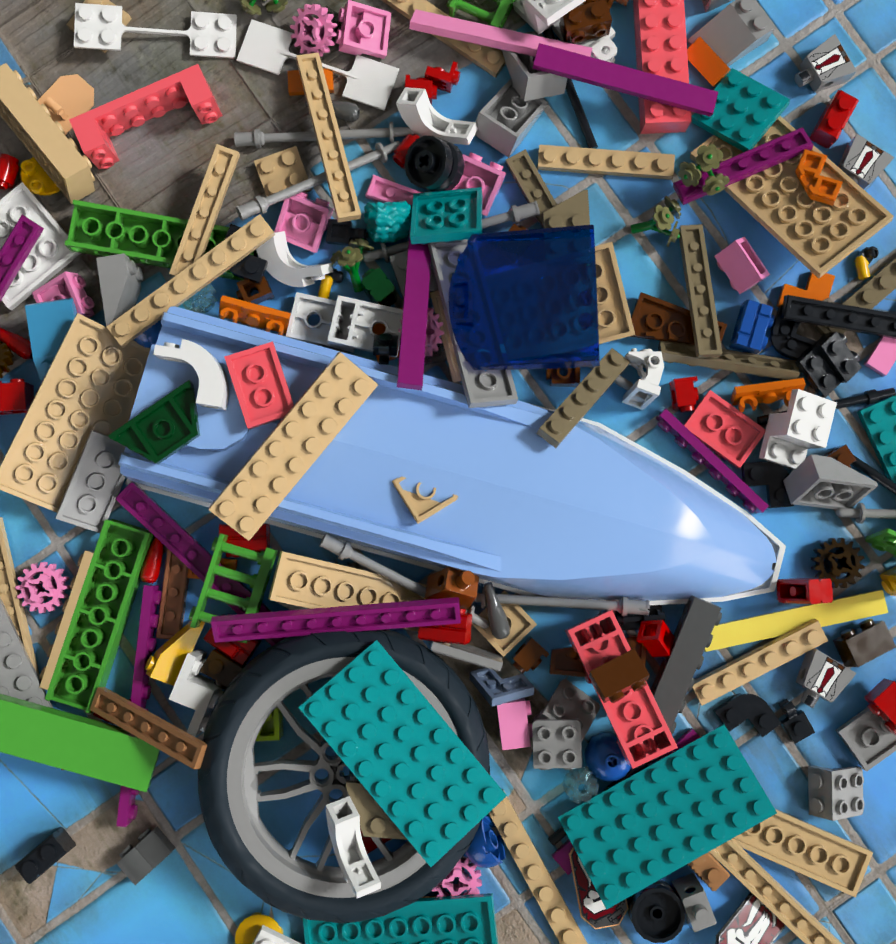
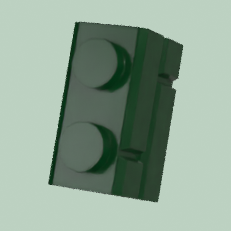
M372 268L364 273L361 283L365 294L371 302L389 307L397 302L396 288L387 279L381 268H376L375 270Z

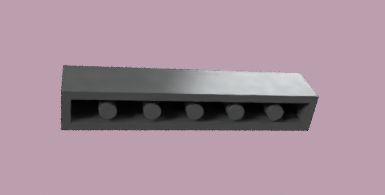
M691 596L685 605L673 634L674 641L671 654L663 658L650 689L671 734L674 733L676 728L675 719L677 714L682 713L685 707L684 697L687 691L690 692L694 685V673L703 664L704 657L702 654L705 647L708 648L712 642V630L714 626L720 623L722 618L721 607L695 596Z

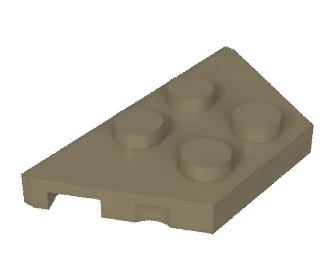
M583 190L543 212L545 260L591 248L588 190Z
M346 780V789L360 815V828L363 836L408 840L360 781Z

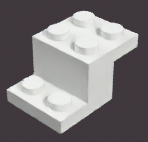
M517 0L513 3V7L538 34H541L560 21L562 16L586 0Z
M792 389L787 412L769 414L759 458L794 470L806 459L808 449L826 448L837 403L800 389Z
M201 649L187 653L169 697V700L195 710L187 733L194 737L201 732H205L209 718L223 694L222 688L218 687L214 680L199 675L202 666L207 660L205 658L208 653Z

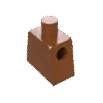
M446 567L428 576L424 599L459 597L460 608L467 610L477 597L479 576L471 571Z

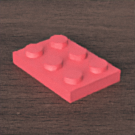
M273 341L224 357L247 428L252 429L283 419L294 406Z
M711 390L705 394L684 423V426L704 445L736 468H741L764 436L766 430Z

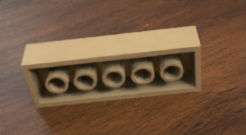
M7 63L0 65V116L71 204H73V200H80L95 191L93 183L95 178L90 170L92 164L85 155L81 156L76 143L72 138L68 139L64 135L65 132L58 121L54 122L51 119L47 107L44 104L40 105L33 90L30 87H25L20 74L16 70L12 71Z

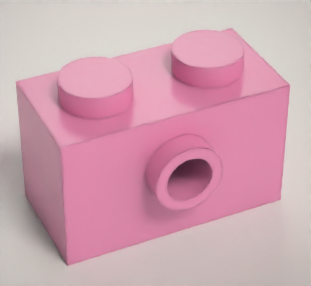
M745 237L735 240L714 256L719 269L726 273L730 279L731 287L738 291L739 294L749 290L770 275Z
M525 698L496 705L502 750L531 747L530 738H533L532 723H528L527 715H531L530 700L525 701Z

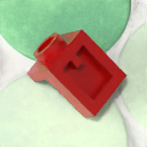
M453 61L450 72H446L440 67L433 68L427 66L425 78L432 80L433 85H437V89L451 93L453 85L457 86L461 72L458 71V62Z

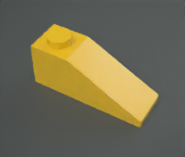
M190 621L156 650L154 656H150L146 663V674L153 679L174 686L187 653L194 650L205 622L201 621L199 627L192 628L190 627L192 621Z

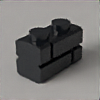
M61 827L15 865V868L24 880L31 884L73 849L76 843L66 830Z

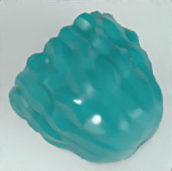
M378 201L376 204L368 202L364 206L366 230L368 231V236L373 241H381L382 243L397 242L409 235L412 207L407 201L384 203Z

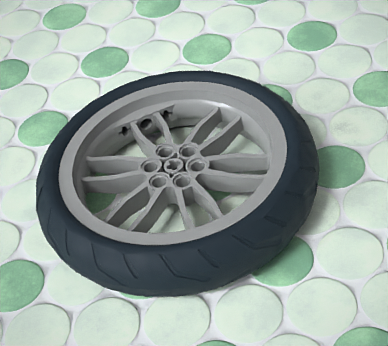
M387 629L357 632L335 631L285 638L260 653L239 672L224 690L207 723L202 740L207 744L201 768L198 769V794L201 812L210 840L224 864L237 880L265 903L285 913L308 920L352 923L385 916L408 906L429 893L452 871L468 850L480 825L479 822L432 867L427 864L409 841L396 851L391 852L381 838L371 837L384 855L383 858L371 862L381 881V889L360 898H356L350 884L346 883L340 867L325 866L333 847L330 834L316 863L297 856L310 826L325 806L349 796L345 785L346 780H359L351 771H349L350 775L344 776L342 771L343 767L346 766L338 755L328 756L325 753L326 748L330 745L325 739L319 742L306 731L283 703V700L299 688L309 698L314 694L308 687L309 683L335 676L375 640H378L490 775L489 748L486 732L478 707L464 683L438 655L424 645L395 631ZM275 708L280 709L296 734L319 755L317 760L281 759L255 763L254 744L266 719ZM284 769L309 772L308 780L290 787L265 792L258 790L257 774L259 771ZM318 769H325L329 774L325 779H318L315 776V772ZM316 789L320 790L322 794L305 818L293 847L287 850L265 827L259 816L258 802L287 799ZM333 789H340L343 792L339 799L331 798L329 793Z

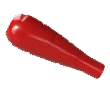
M0 328L1 342L6 343L9 349L23 359L33 358L29 340Z
M154 537L140 572L141 581L152 584L157 581L160 573L164 546L156 537Z

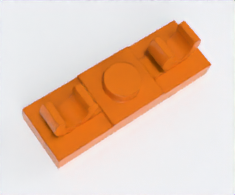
M222 295L219 307L220 319L224 320V318L233 320L232 322L234 323L238 321L252 327L265 328L267 332H270V330L276 331L278 335L287 333L291 313Z
M804 378L736 386L730 398L732 406L738 405L740 412H744L745 404H750L752 410L755 411L758 403L770 404L784 399V404L788 406L792 389L804 390L806 383Z

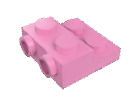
M348 0L344 8L341 7L338 13V22H342L341 29L337 30L338 36L335 38V43L339 44L338 51L355 56H361L363 53L384 59L387 56L391 12Z
M470 152L469 156L463 154V175L459 183L452 190L482 187V215L488 216L506 176V172L502 171L504 166L492 161L490 165L481 162L483 157Z
M303 191L284 200L274 232L285 231L287 242L317 253L334 208L329 207L330 202L324 199L316 198V201L307 198L308 193Z
M65 271L32 292L36 303L73 298L77 313L87 318L95 315L92 309L94 308V302L86 295L84 290L86 282L78 273Z

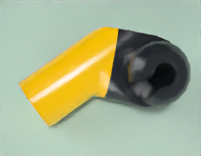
M874 246L862 249L855 259L859 280L870 278L868 265L879 254L878 249Z
M333 269V272L325 274V279H321L318 297L329 299L332 284L334 282L341 283L344 273Z

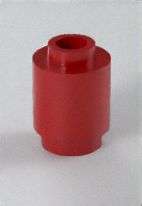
M408 134L394 150L395 154L392 156V159L403 169H405V157L409 147L416 139L420 138L416 134Z
M4 153L0 154L1 190L13 188L20 168L18 166V159Z

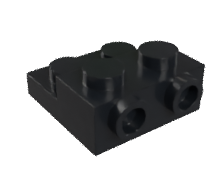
M837 331L825 333L794 362L817 395L822 398H826L840 383H847L862 368L859 364V355L849 350L846 345L848 342L847 338Z

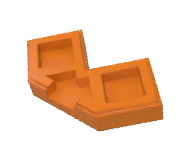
M804 149L795 171L799 181L811 200L833 206L843 182L820 175L828 155Z
M810 272L805 290L788 284L782 285L776 307L779 308L780 305H783L784 296L786 295L824 301L829 298L835 276L825 273L818 279Z

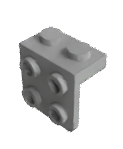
M563 679L546 707L535 715L533 721L536 719H578L581 723L582 743L600 710V705L571 682Z
M536 719L533 721L534 769L550 770L552 768L573 770L582 768L581 723L578 719Z
M815 765L808 766L809 815L831 821L862 815L864 811V777L862 768L853 766L833 770Z

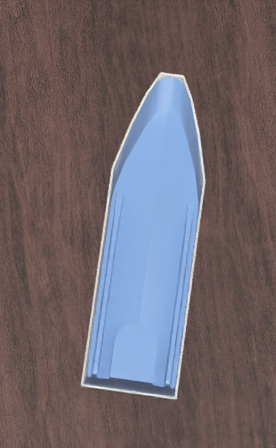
M172 306L167 312H163L161 319L162 328L156 345L164 346V342L179 345L180 349L181 341L185 339L200 345L212 354L221 364L228 380L229 397L227 409L220 410L203 407L196 403L200 430L199 437L160 464H156L125 447L124 452L120 455L118 464L120 465V473L127 478L126 485L135 482L141 489L209 507L282 420L280 419L252 429L247 428L224 357L273 341L295 405L340 351ZM152 344L129 421L188 380L194 385L196 400L199 379L193 366L186 363L159 359L153 355L155 345ZM344 352L341 353L374 380L378 386L264 522L321 539L325 533H328L344 543L346 541L350 542L353 548L436 571L446 567L471 571L479 576V583L492 582L493 587L525 596L619 601L622 597H628V600H649L650 605L686 604L691 596L708 602H724L774 592L786 545L746 510L684 469L599 422L582 418L560 445L555 448L537 434L539 428L555 410L519 400L516 404L468 408L463 385L423 374L422 390L398 388V367L379 364V362ZM405 477L406 479L399 483L403 490L417 494L416 487L420 482L419 493L424 497L430 496L433 493L434 487L436 488V493L431 499L440 503L453 497V494L457 495L458 498L433 516L417 524L392 481L396 478Z

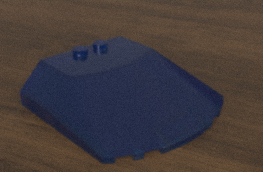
M594 225L472 234L467 241L468 245L463 253L459 254L457 259L458 264L451 277L448 301L451 327L456 342L472 369L519 370L600 366Z

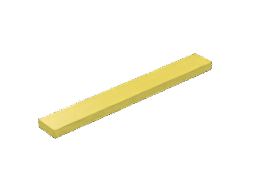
M875 590L833 599L832 603L809 604L721 623L714 626L711 633L713 635L712 642L708 648L705 647L704 651L708 652L782 636L813 619L818 620L821 627L886 614L888 609L883 590Z

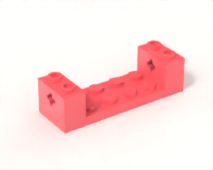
M196 64L71 118L69 121L83 153L100 170L108 169L114 163L120 161L110 137L121 135L124 130L141 126L145 121L154 117H162L170 110L183 108L189 102L202 125L214 123L223 115L202 70Z
M607 610L565 630L588 676L591 670L631 650L613 610ZM648 684L635 692L633 689L623 693L625 697L615 703H611L610 700L603 703L593 685L618 738L617 743L627 764L632 769L678 748Z

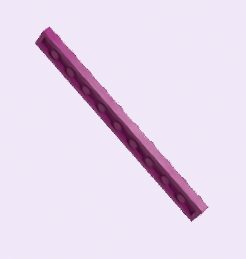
M131 482L115 499L204 582L212 555L135 482ZM219 575L215 576L211 588L245 599L251 597L252 594L241 582ZM262 603L259 613L272 611ZM228 604L237 614L246 613V611H243V608ZM288 637L268 638L265 640L273 646Z
M152 584L144 585L131 693V702L147 711L146 701L151 695V685H148L149 676L146 674L145 666L149 657L152 656V652L156 649L154 630L158 626L159 615L156 612L162 594L159 591V585ZM121 786L116 826L127 827L135 820L138 812V805H135L136 795L139 794V790Z
M459 597L212 616L211 619L215 643L306 636L311 633L357 632L461 623Z

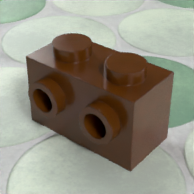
M599 0L577 6L562 16L559 27L563 41L576 44L609 35L612 18L607 1Z
M635 649L591 670L589 678L603 703L609 700L611 703H615L624 698L625 695L623 693L633 689L635 692L647 685L646 681L650 676Z

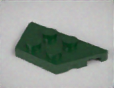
M188 380L109 434V438L144 456L148 460L160 464L200 436L193 383Z

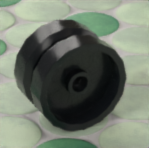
M422 136L416 139L407 151L404 165L406 176L412 184L433 192L452 190L459 183L463 175V154L456 145L448 141L441 140L435 136Z
M660 879L626 898L628 915L635 930L644 939L653 943H665L674 939L681 932L685 922V909L674 889L666 881Z

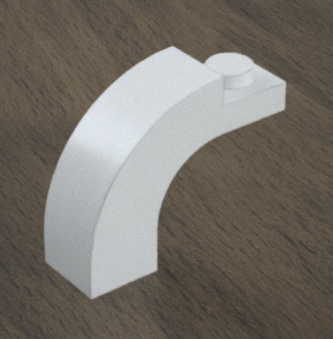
M405 87L396 102L402 119L419 137L435 136L452 144L469 145L478 130L476 122L452 120L439 114L431 105L426 89Z
M285 231L274 232L275 236L256 249L258 257L268 261L266 268L268 273L276 280L288 286L306 287L315 284V280L325 279V274L333 272L332 263L303 265L296 261L289 252Z
M182 339L180 349L179 345L164 342V346L155 345L153 355L159 359L186 363L193 366L199 379L197 404L214 409H227L229 397L228 380L221 364L212 354L200 345Z
M350 796L327 804L326 818L328 830L346 883L350 884L356 898L381 889V881L369 860L362 841L360 815Z

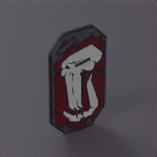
M750 892L717 933L716 944H773L785 928V924Z

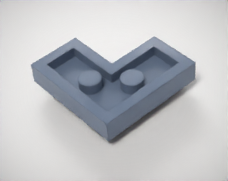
M489 668L470 672L469 680L491 707L534 695V686L523 674L501 679L494 670Z

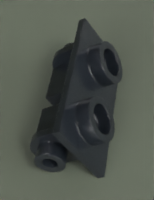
M650 605V609H648L649 616L637 614L622 616L621 613L615 611V617L622 630H636L640 628L641 621H665V612H662V605Z

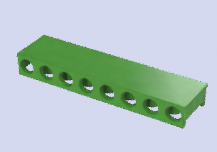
M73 200L74 209L68 240H65V246L70 251L101 257L124 253L136 263L171 269L188 220ZM214 225L204 254L225 240L229 227ZM256 250L250 253V255L256 257L258 255ZM229 270L219 276L239 281L244 280L233 275Z
M105 519L45 700H53L85 710L89 714L93 713L90 710L97 688L106 687L140 585L141 568L155 537L149 530L115 519Z
M0 694V752L147 792L151 785V779L160 754L159 749L121 727Z

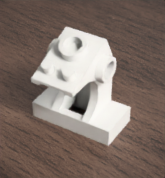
M632 348L624 357L630 361L629 365L636 368L640 379L624 394L622 403L644 410L660 394L661 387L659 383L664 369V362L661 351H653L652 349L637 351V348Z

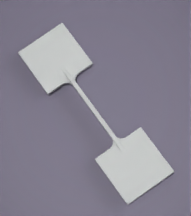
M75 3L74 48L121 51L122 34L129 32L187 36L190 39V56L236 59V14L191 11V26L188 30H166L127 27L123 25L122 6Z
M251 19L237 57V62L279 75L286 59L292 58L296 60L297 54L290 53L289 51L293 39L291 35L293 33ZM360 55L356 56L350 71H344L322 63L323 69L332 70L334 73L346 77L347 83L342 97L385 111L399 73V68Z

